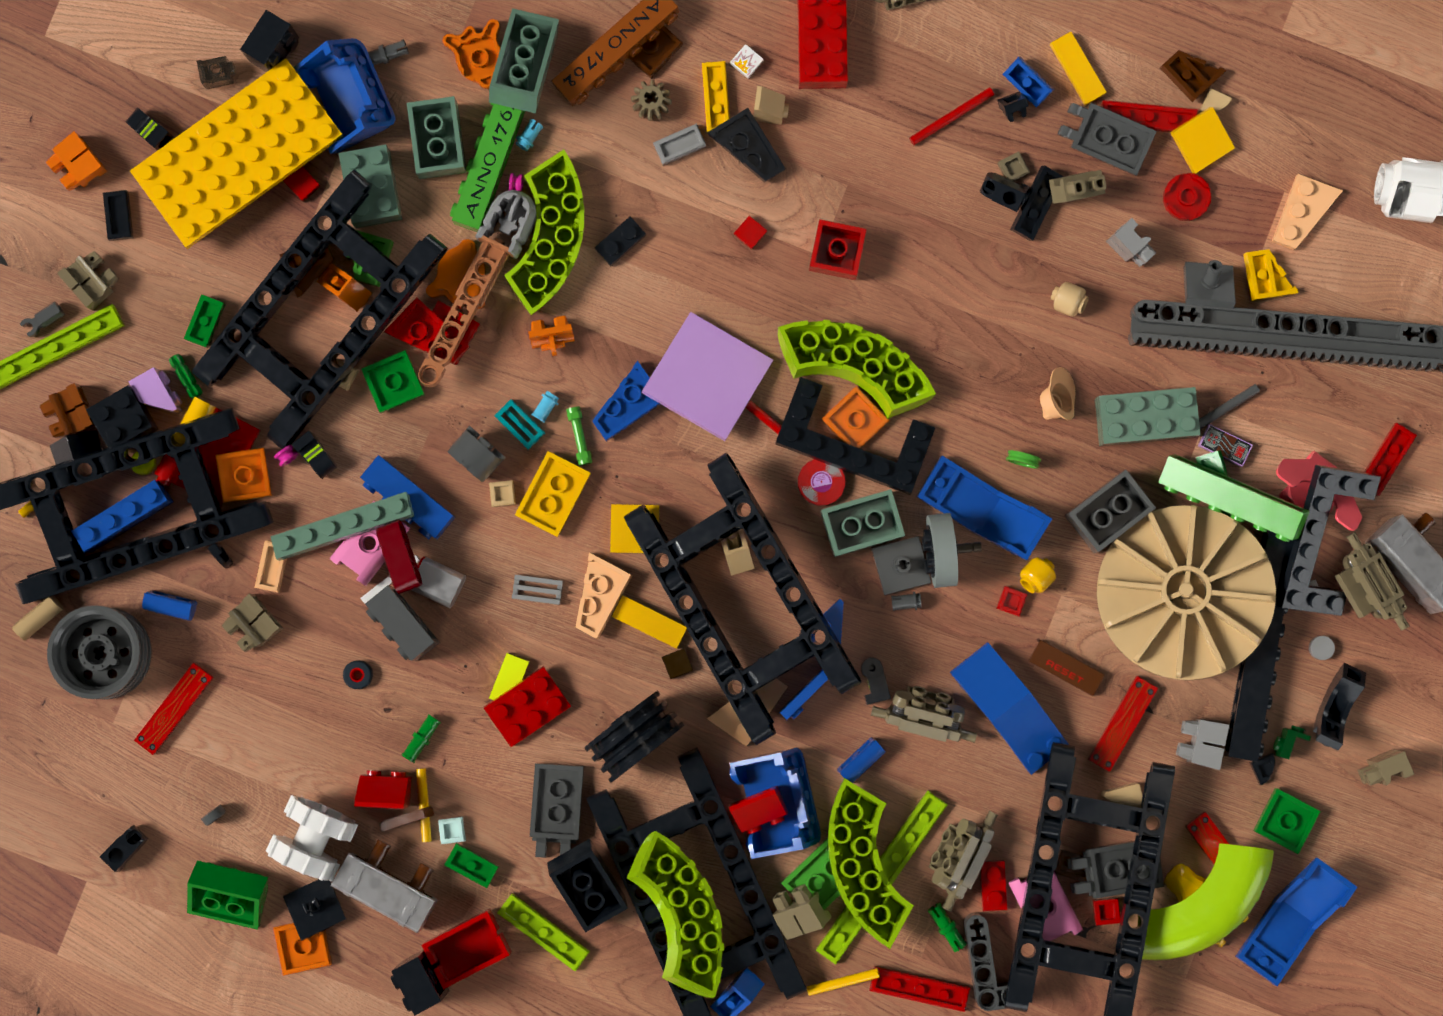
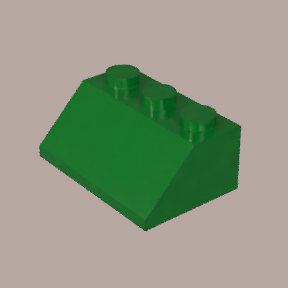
M197 861L187 883V913L258 930L268 893V877L215 865L210 862Z

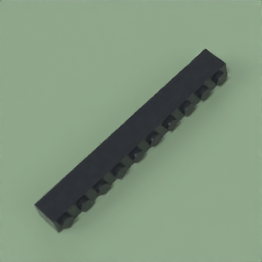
M1269 530L1263 532L1261 546L1268 556L1275 577L1276 603L1274 614L1261 643L1252 654L1240 663L1224 756L1258 762L1259 757L1261 758L1264 752V743H1261L1263 733L1265 734L1268 729L1266 713L1267 709L1270 710L1272 705L1270 690L1271 685L1274 686L1276 682L1277 672L1274 671L1275 662L1279 661L1281 655V648L1278 647L1279 639L1283 637L1285 632V624L1282 623L1283 616L1288 612V609L1277 606V601L1294 544V540L1286 542L1276 538V533Z

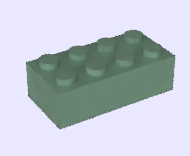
M512 8L490 83L489 103L536 113L558 36L559 19Z
M1196 387L1102 395L1095 398L1099 446L1187 439L1201 435Z

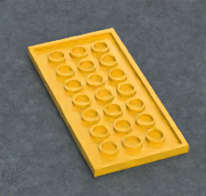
M285 58L135 166L130 172L185 248L189 249L344 136Z

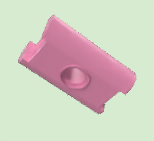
M402 522L406 532H408L410 527ZM376 529L344 539L330 557V560L336 565L344 563L359 576L356 580L367 586L385 562ZM370 536L376 541V545L372 550L366 549L364 545L365 539Z
M1054 872L1050 900L1052 908L1048 912L1047 919H1045L1042 934L1043 940L1052 941L1070 931L1073 935H1076L1083 930ZM1015 878L1009 882V885L1022 909L1027 879L1020 881L1019 878ZM1040 894L1033 895L1030 899L1031 906L1038 908L1043 901Z

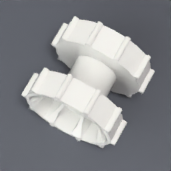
M291 795L284 812L287 813V817L298 822L300 827L294 839L273 834L266 852H268L269 857L281 863V865L287 866L303 875H308L321 881L329 880L333 882L340 864L337 863V859L324 853V849L330 837L340 841L351 842L358 825L355 824V820L339 811L302 796Z

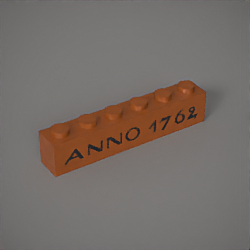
M642 0L551 80L553 85L572 107L576 103L578 105L582 104L594 87L596 89L600 88L606 82V77L611 72L616 73L624 66V61L629 55L631 57L636 56L642 50L641 45L647 40L653 41L660 34L659 30L665 24L669 26L678 18V6L673 0Z

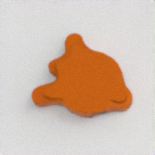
M495 19L489 20L481 33H476L474 27L468 26L462 34H446L442 39L444 46L454 53L460 73L468 80L479 84L483 89H490L491 79L501 49L497 41L500 23Z
M465 239L458 246L444 254L439 261L435 280L426 288V293L429 297L436 298L444 295L454 304L457 298L455 294L477 253L476 245L472 240ZM485 264L479 266L478 272L481 275L486 274ZM476 284L471 285L467 293L475 297L479 295L481 288Z

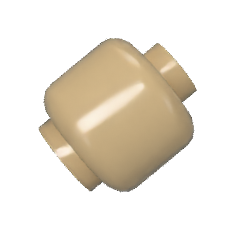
M1064 282L1060 287L1056 286L1051 295V300H1054V309L1071 317L1076 316L1078 313L1082 314L1089 299L1084 288L1070 282Z

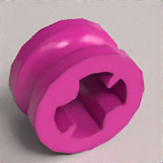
M514 173L510 174L509 190L523 191V174H519V176H515Z
M292 445L286 446L274 456L276 460H280L279 465L281 467L289 464L299 456L297 452H293L294 447Z

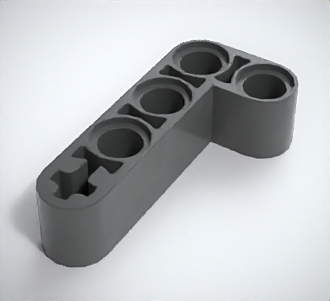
M970 913L964 919V931L975 1001L985 1011L1007 1009L1004 1008L1008 982L997 983L987 920L979 913ZM974 919L982 923V925L978 926V934L980 936L984 935V938L976 937L975 930L970 927V925L974 924ZM978 943L985 944V952L982 955H975L973 952L974 946ZM987 968L989 969L988 977L983 980L978 979V970ZM984 993H992L993 999L990 1003H981V996Z

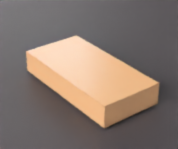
M270 541L264 542L254 588L280 593L287 559L281 561L276 559L273 545Z

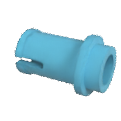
M530 119L521 136L518 135L516 137V145L525 151L533 148L534 140L543 129L539 122L535 126L536 120Z
M546 391L545 395L542 393V400L531 414L544 423L555 404L557 406L559 404L557 403L559 398L549 391Z

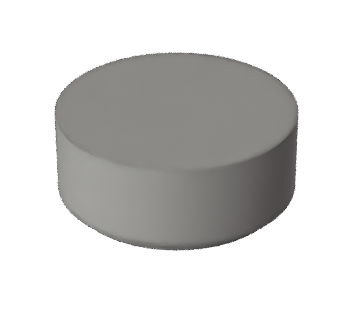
M1317 636L1309 643V652L1317 660H1327L1334 654L1335 645L1329 637Z

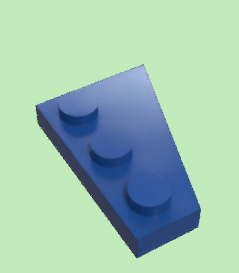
M638 361L592 420L606 442L660 405V403L642 393L650 377Z

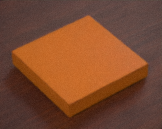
M857 386L821 419L843 443L859 449L890 421Z
M264 448L215 455L223 503L272 495Z
M294 922L273 927L283 976L332 965L325 930L301 941Z

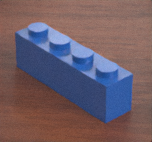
M379 455L360 476L365 481L363 486L372 494L376 491L383 496L382 499L407 492L412 504L414 517L405 519V521L409 524H412L413 521L421 527L418 531L429 540L431 537L438 540L456 518Z
M153 480L71 532L82 550L92 553L174 501L163 483Z

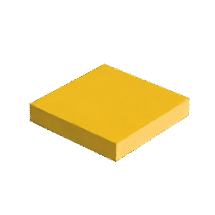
M1213 107L1207 108L1170 132L1191 172L1194 174L1235 149Z
M611 504L610 553H643L624 519L625 515L641 505ZM645 505L650 513H654L659 522L660 506Z

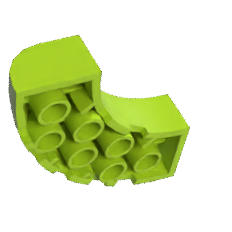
M564 149L524 175L525 182L530 188L536 206L535 231L528 251L518 264L504 275L506 281L531 316L541 309L565 283L576 262L583 239L584 202L582 190L574 166Z
M806 320L778 327L780 347L793 379L808 375H831L848 380L869 393L880 405L887 419L915 409L936 395L930 381L921 368L919 369L911 361L910 356L906 352L903 353L893 345V342L878 333L874 334L855 324L846 322L843 324L831 322V320L814 322Z
M844 778L836 794L829 821L828 849L832 873L840 895L853 917L873 938L891 949L914 905L905 900L892 884L888 882L880 862L876 846V834H878L880 818L887 803Z
M654 831L648 835L639 848L627 879L634 882L647 893L663 919L668 950L662 978L692 993L715 998L723 969L721 962L724 943H722L721 928L723 927L719 909H716L712 897L713 892L705 877L703 878L695 867L694 861L689 859L674 842Z
M1220 843L1216 862L1211 873L1192 895L1177 904L1160 909H1151L1142 959L1167 960L1189 956L1209 948L1224 939L1225 936L1230 934L1246 919L1256 902L1260 899L1271 871L1274 850ZM1138 915V924H1137V926H1138V925L1140 924V922H1141L1139 915Z

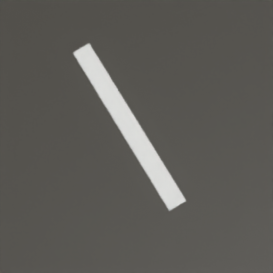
M414 555L415 560H416V563H417V562L420 561V560L418 559V557H417L416 555ZM390 575L361 597L364 604L392 583Z

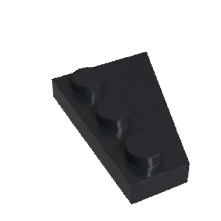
M749 108L707 132L713 140L764 183L786 169Z

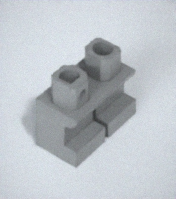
M1131 218L1106 242L1125 262L1132 259L1140 267L1148 262L1156 252L1148 244L1151 240L1150 237L1141 238L1134 231L1138 224Z
M1195 719V721L1183 720L1181 733L1192 735L1190 745L1178 743L1176 755L1187 759V762L1220 770L1224 749L1205 745L1203 742L1225 746L1229 725Z

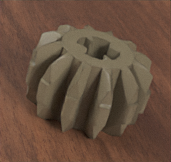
M651 79L650 86H647L646 82L642 81L641 86L643 89L635 87L634 92L637 95L631 96V101L636 103L633 105V110H640V118L648 114V121H652V115L656 114L657 119H661L660 111L667 114L669 109L665 105L672 104V100L667 98L670 95L669 89L663 90L664 83L662 82L656 87L654 79ZM654 96L656 103L650 102V104H648L647 98L652 99Z

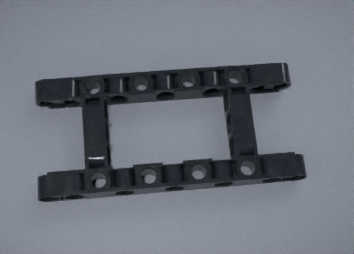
M356 170L351 171L192 370V373L208 387H211L218 380L221 381L241 356L287 395L291 400L269 426L270 430L267 433V437L281 449L295 441L448 249L436 237L428 234L422 241L419 240L398 266L351 227L347 222L369 196L368 192L372 187V183ZM329 217L332 225L328 230H325L323 222ZM333 243L344 252L343 255L345 257L351 258L359 264L364 273H368L381 283L380 290L382 291L371 304L366 305L349 326L351 327L349 332L341 342H337L321 361L320 368L310 379L258 334L328 246ZM297 255H299L302 259L301 265L296 268L294 266L293 261L294 258ZM403 279L406 287L404 291L399 292L396 287L397 282ZM269 292L271 294L272 300L268 305H266L264 302V296L266 293ZM370 317H373L375 320V326L372 330L368 329L366 325ZM237 330H240L242 334V338L239 342H237L234 338V334ZM340 354L345 358V363L342 367L337 364V357ZM310 391L315 395V401L312 404L307 401V394Z
M233 408L0 482V510L31 500L55 563V567L27 575L26 579L15 583L22 604L31 603L272 524L274 521L266 501L260 503L255 501L222 512L198 446L228 437V434L240 429ZM179 432L185 436L184 444L176 442L174 439L175 433ZM128 448H135L138 451V459L129 456ZM166 454L174 457L180 472L178 477L180 480H183L188 494L187 501L188 503L191 502L197 520L84 557L78 541L71 532L74 528L59 490L70 485L77 486L102 478L106 474L120 469L123 471L148 463ZM82 463H88L92 467L91 474H87L82 470ZM36 478L44 480L45 489L37 487L35 483ZM208 525H216L219 533L211 534L208 531ZM162 539L170 540L173 548H164ZM116 554L125 556L126 564L117 562ZM70 569L77 570L80 574V579L73 578L70 575Z
M725 453L708 463L707 466L711 472L709 476L725 501L726 507L671 541L667 538L654 513H650L645 505H641L624 516V519L753 743L758 745L775 735L776 730L773 726L774 721L756 690L813 656L816 657L831 685H835L841 694L861 684V679L734 461L728 453ZM747 503L751 508V512L745 517L741 513V508ZM740 529H744L752 543L750 546L763 569L769 572L777 586L775 588L789 613L794 615L802 629L800 630V636L786 644L780 645L777 650L760 657L757 662L744 669L683 565ZM770 545L775 548V556L772 559L766 556V549ZM663 554H666L669 559L665 567L660 563V558ZM793 588H797L800 591V598L797 601L792 600L790 597V592ZM687 596H690L693 600V605L690 609L684 605V599ZM818 630L823 631L825 634V641L822 644L815 640V634ZM711 638L717 641L715 651H712L708 646ZM735 680H738L742 685L740 693H736L733 690L732 686Z
M1053 742L1004 1008L1027 1012L1029 1002L1032 1003L1038 966L1110 980L1103 1016H1132L1174 781L1175 766L1152 762L1150 772L1146 774L1141 808L1070 794L1076 757H1074L1075 746ZM1053 796L1058 797L1061 802L1060 808L1055 811L1051 810L1048 806V801ZM1150 816H1154L1158 821V825L1154 830H1149L1146 826V820ZM1065 818L1136 832L1114 954L1046 941L1042 938L1045 919L1048 917L1052 895V878L1057 867L1061 845L1060 835ZM1044 845H1048L1052 850V854L1048 859H1042L1039 855V850ZM1141 865H1146L1149 868V875L1144 879L1139 878L1137 875V870ZM1035 894H1040L1043 898V903L1038 908H1034L1030 904V899ZM1133 914H1138L1141 920L1140 924L1135 928L1130 927L1128 923L1129 917ZM1026 943L1034 946V952L1029 957H1025L1021 953V948ZM1128 963L1132 967V972L1129 976L1123 977L1120 975L1119 969L1123 964Z
M697 747L677 756L681 764L680 770L694 801L628 830L614 797L611 798L607 789L587 797L589 807L663 972L667 960V942L660 943L655 937L659 931L666 932L663 919L649 896L639 898L636 895L635 890L639 886L627 879V876L639 848L650 833L657 831L669 839L676 835H681L700 824H705L723 866L732 881L742 908L754 930L753 935L724 948V951H722L721 967L723 969L721 979L766 959L780 992H784L787 1000L807 991ZM708 800L715 801L718 805L716 812H706L704 809L705 802ZM625 841L629 846L628 852L624 854L617 852L615 848L616 843ZM728 845H734L738 849L737 855L733 858H729L724 854V849ZM748 890H754L758 893V898L754 902H748L745 900L744 894ZM775 935L778 938L777 945L774 947L767 946L764 942L767 936ZM668 981L683 1016H712L703 996L687 991Z

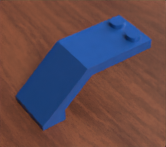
M944 456L939 458L916 496L943 514L950 513L952 520L976 535L1024 560H1028L1052 518L1033 506H1028L998 491Z
M838 599L823 615L841 644L844 602ZM823 669L779 711L786 720L789 717L794 720L804 710L801 706L828 680Z
M988 642L950 672L960 687L993 724L1031 775L1049 761L1053 742L1069 745L1032 693Z
M1315 858L1274 898L1235 957L1274 986H1278L1315 930L1339 907H1345L1357 886L1319 858Z

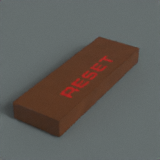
M1039 640L1028 660L1091 696H1094L1104 677V674L1042 640Z

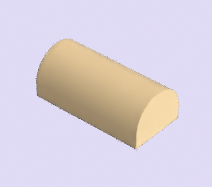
M54 595L46 597L15 623L12 630L21 639L26 641L64 608Z

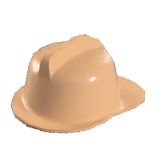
M1062 367L1055 368L1052 371L1050 385L1040 395L1043 417L1046 420L1052 418L1071 420L1074 417L1075 384L1070 373Z

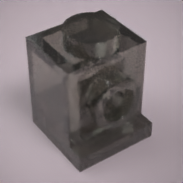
M226 56L196 61L201 84L206 90L234 84L233 76L236 75V69L233 61H229ZM220 68L218 73L212 72L213 69Z

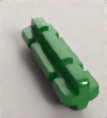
M180 354L172 356L169 359V363L172 368L176 369L175 373L182 385L187 388L186 391L190 398L193 399L200 396L203 392L200 386L196 384L197 381L188 366L184 365L183 357Z

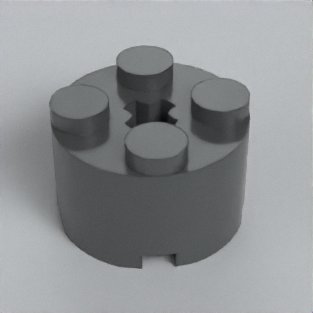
M469 425L447 452L481 482H484L506 457L496 448L492 451L491 449L494 446L484 437L478 439L480 434Z

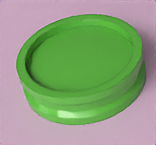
M1008 450L1006 461L1028 468L1039 469L1041 458L1024 452Z

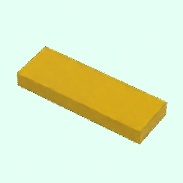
M1072 32L1050 43L1051 49L1085 106L1106 95V90Z
M725 61L702 63L707 132L730 119Z
M623 595L612 615L613 618L676 649L687 629L686 626Z

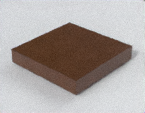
M665 26L659 30L660 34L653 41L647 40L641 45L642 50L636 56L631 57L629 55L628 57L650 79L683 46V42Z

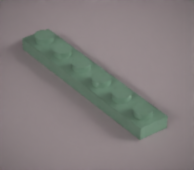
M403 492L270 537L275 557L281 561L375 530L397 520L402 521L414 517V512L409 494Z

